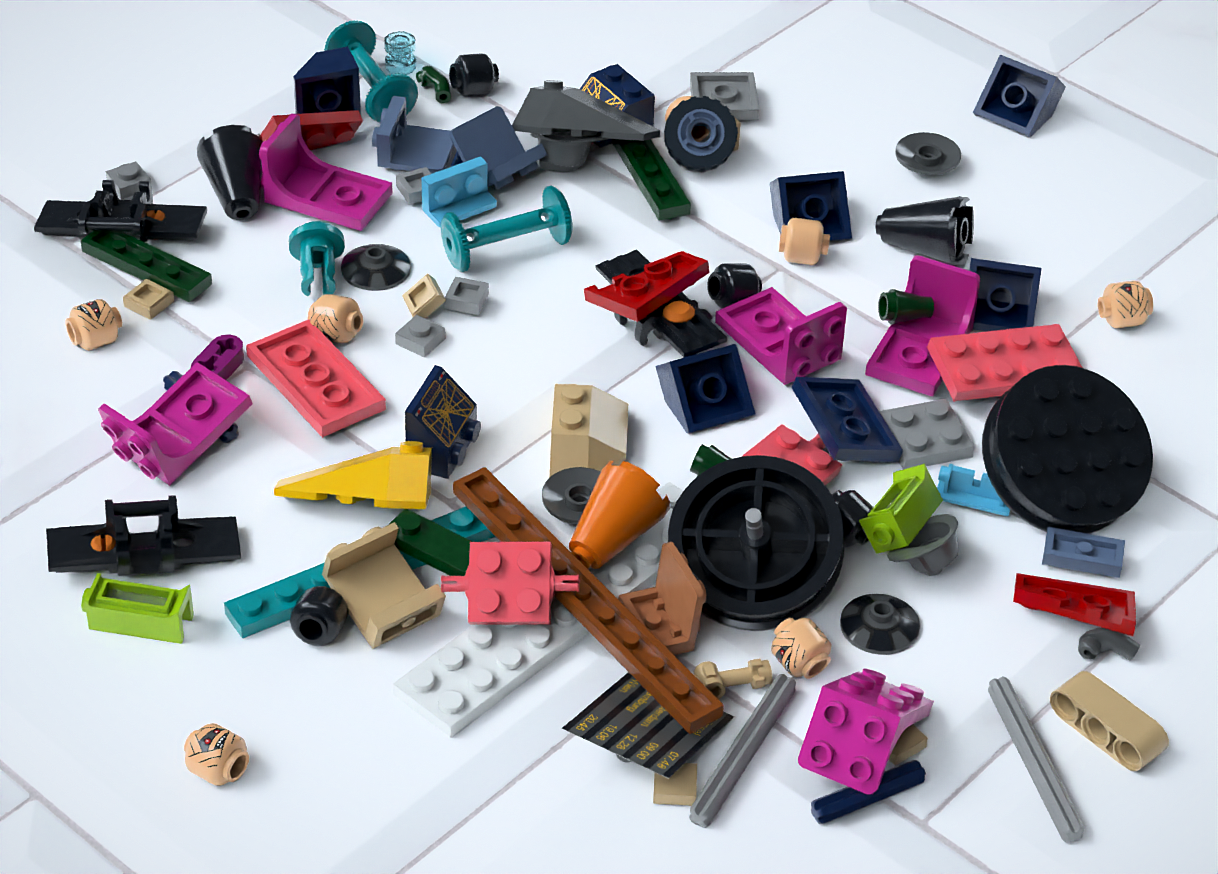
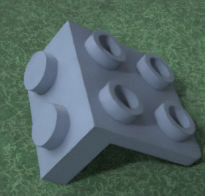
M393 96L388 108H383L380 127H375L372 135V146L377 148V167L405 171L427 167L431 174L444 170L454 148V144L449 136L450 130L407 125L406 97Z
M499 106L453 128L449 133L450 139L463 162L481 156L488 163V187L494 184L496 190L514 181L511 174L519 171L521 176L539 168L536 161L548 155L542 143L525 152L508 117Z

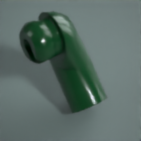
M427 65L416 73V80L418 83L421 82L422 87H428L430 84L433 85L437 102L443 104L451 100L449 79L436 68Z

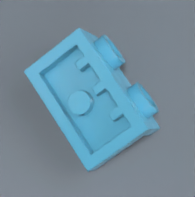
M481 156L421 177L422 210L438 227H441V221L446 213L454 212L459 217V220H463L497 207V200L488 192V163Z

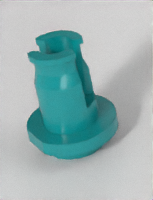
M312 221L295 228L288 239L290 254L300 261V274L303 278L301 291L305 296H310L311 283L314 282V268H322L323 295L334 294L336 290V282L333 279L335 275V259L344 252V235L340 229L325 222Z

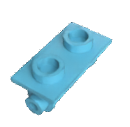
M951 463L949 467L941 466L937 489L943 501L989 513L1009 516L1010 509L996 493L987 473L983 472L981 480L974 479L976 470L955 466Z

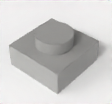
M137 161L122 164L119 167L105 171L106 180H114L115 190L120 199L133 196L135 192H139V181L151 182V178Z
M427 167L395 175L396 187L409 205L422 202L421 177L431 174Z
M455 276L445 295L444 309L479 315L489 295V283Z
M417 314L395 333L396 345L423 358L446 339L445 327Z

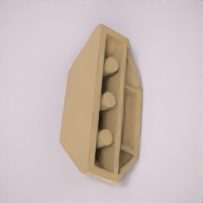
M555 384L549 477L568 468L586 467L601 471L609 461H614L613 465L616 466L625 461L629 403L593 385Z

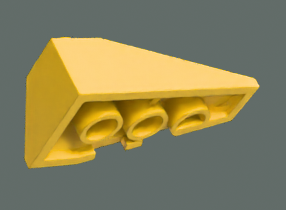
M417 441L400 442V447H390L278 480L274 487V496L324 500L328 498V494L336 495V499L344 504H354L368 498L374 499V507L426 509L431 494L432 448H424L423 443Z

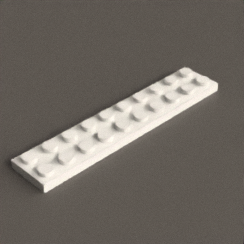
M670 481L656 490L662 500L666 494L670 500V510L665 517L601 568L588 569L617 599L621 594L648 589L656 583L662 545L668 543L670 517L678 498L684 491ZM554 597L551 603V625H472L392 683L393 695L448 737L452 738L590 632Z

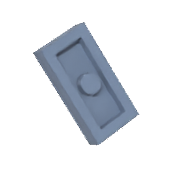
M1048 527L1042 565L1120 578L1125 540Z

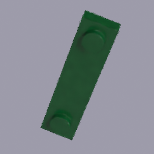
M612 139L613 146L659 221L690 215L691 203L651 139L644 141Z
M94 230L80 240L82 252L143 281L148 279L172 291L174 296L189 303L212 285L211 273L124 232Z
M404 509L389 523L395 522L399 528L394 543L398 550L449 576H465L469 566L470 542L472 541L409 509Z

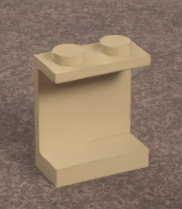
M395 522L383 528L379 526L368 530L360 539L350 544L340 543L333 547L326 555L322 576L331 589L338 592L347 603L348 614L372 649L440 616L446 598L438 584L427 589L424 588L394 545L399 529Z

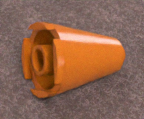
M609 461L601 470L569 542L571 553L587 569L601 568L661 521L670 510V500L667 494L662 500L656 491L660 484L643 469L629 462L623 461L619 466L613 465L614 461Z

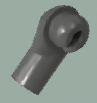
M1100 627L1086 631L1079 638L1078 652L1083 658L1091 660L1095 659L1096 655L1113 650L1131 661L1141 644L1123 633Z

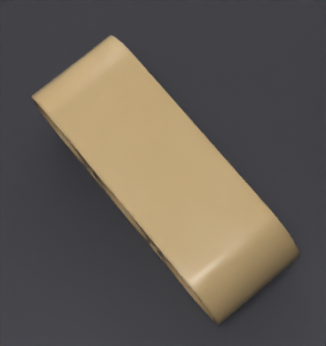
M1088 671L1077 673L1050 695L1051 707L1061 720L1130 771L1140 770L1169 746L1168 735L1156 720Z

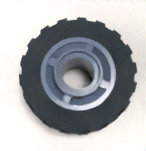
M694 96L686 101H681L670 112L665 123L664 142L670 157L679 166L682 165L690 171L705 172V170H713L719 165H723L732 154L737 142L738 127H736L734 115L732 116L730 109L722 105L721 101L710 99L709 96L698 98ZM697 126L706 127L710 132V138L705 142L695 141L691 135L693 128Z

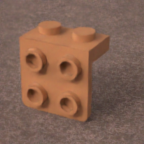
M673 542L664 543L662 545L655 587L621 594L618 600L673 655L694 651L697 633L701 629L700 616L702 606L706 602V590L703 583L697 580L690 570L686 556L678 551Z

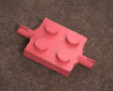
M783 424L742 455V457L754 455L772 456L794 462L813 473L825 486L838 476L843 465L837 460H833L827 452L823 451L826 446L819 434L810 441H807L796 431L789 429Z
M470 542L469 566L465 576H441V582L443 583L441 584L442 593L465 592L468 599V623L470 625H551V603L554 599L555 591L579 592L580 590L579 575H555L552 567L551 542Z

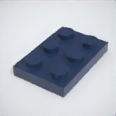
M796 377L792 390L833 460L899 461L903 449L859 379Z

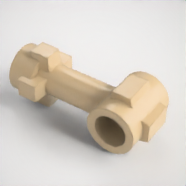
M760 658L748 661V667L719 671L715 663L706 661L700 663L694 669V676L718 699L722 698L725 694V687L750 683L752 689H757L772 684L770 663L768 660L761 661Z

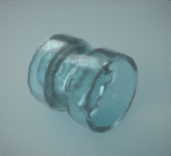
M396 31L385 36L384 50L388 53L385 56L386 71L393 75L395 73H403L404 75L413 73L417 66L416 56L413 54L416 50L415 36L405 31Z

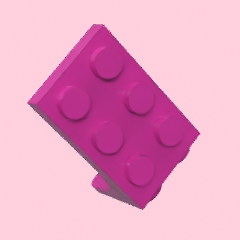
M291 113L284 122L278 125L277 130L269 139L261 144L259 158L262 160L263 174L261 186L264 188L265 203L362 231L393 194L392 182L337 167L316 157L303 140L300 116Z
M914 256L910 262L905 292L932 297L934 301L933 315L931 318H921L890 325L868 360L865 375L933 397L943 379L927 349L928 343L932 337L971 333L974 324L980 276L975 272L923 256Z
M770 287L716 311L715 323L781 383L787 385L795 381L796 377H806L808 374L842 359L847 307L842 302H837L805 316L777 290Z
M196 362L149 409L135 420H129L105 403L98 408V412L103 420L101 427L113 440L114 444L111 447L115 454L125 462L132 460L138 464L140 470L150 479L154 480L157 477L170 486L253 403L250 395Z
M866 668L862 672L858 671L825 684L821 688L798 756V763L802 768L865 794H873L879 788L886 765L899 737L907 727L930 715L934 701L923 697L924 691L918 687L901 683L900 687L885 682L886 676L884 674Z

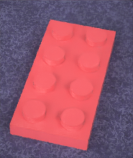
M309 319L246 345L247 357L322 438L386 410V399L316 326L310 323Z
M1060 324L932 337L927 346L953 402L1002 396L1021 378L1047 366L1069 365L1083 368Z

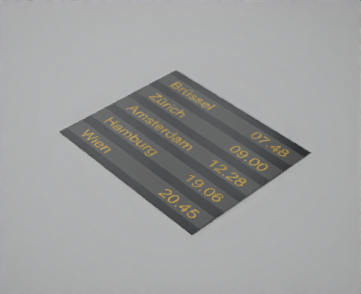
M628 672L561 729L669 779L735 716L723 711L722 717L689 734Z

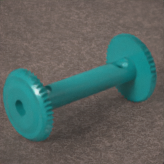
M358 20L345 22L330 33L325 42L324 50L348 46L359 67V73L371 87L365 99V110L371 119L380 122L383 108H388L393 96L406 97L407 116L416 105L418 99L417 84L410 76L403 73L385 75L371 57L374 49H376L374 46H376L377 38L375 31L368 23Z
M552 185L546 186L542 193L543 208L464 229L459 217L454 212L446 213L441 221V237L448 260L455 269L465 272L468 271L471 263L469 249L547 228L555 242L557 241L560 245L568 243L573 232V222L565 196ZM467 236L471 237L472 241H469Z

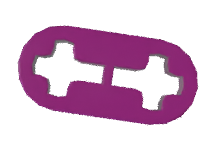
M231 334L217 336L193 360L191 367L198 362L227 380L244 361L243 341L236 335Z

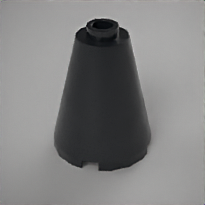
M234 124L213 129V135L206 140L203 136L199 140L196 150L198 161L225 214L231 219L244 221L254 216L259 209L262 178V160L259 158V150L263 140L259 133L258 136L252 133L250 127Z
M957 196L885 208L882 215L877 216L876 234L880 235L884 243L953 265H964L969 257V254L963 253L965 244H972L973 206H966V203L970 201L969 197Z

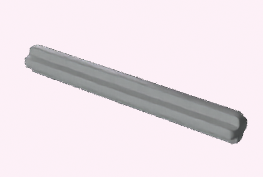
M785 674L776 676L691 806V814L689 815L691 822L698 823L702 827H707L711 824L794 695L796 681L793 677H787Z
M1005 676L991 679L987 691L1061 839L1066 843L1074 840L1079 841L1083 837L1084 826L1010 680Z

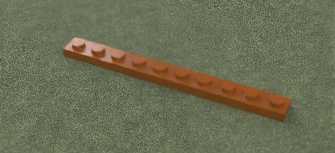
M486 467L453 482L454 495L501 542H551L552 567L555 575H579L580 577L579 592L555 591L554 597L689 734L723 716L724 704Z

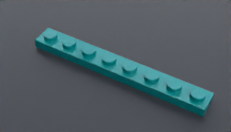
M466 506L431 520L472 542H483L496 537ZM399 550L412 570L426 565ZM324 563L223 602L224 613L242 639L290 620L293 607L307 589L314 586L331 588L322 576Z

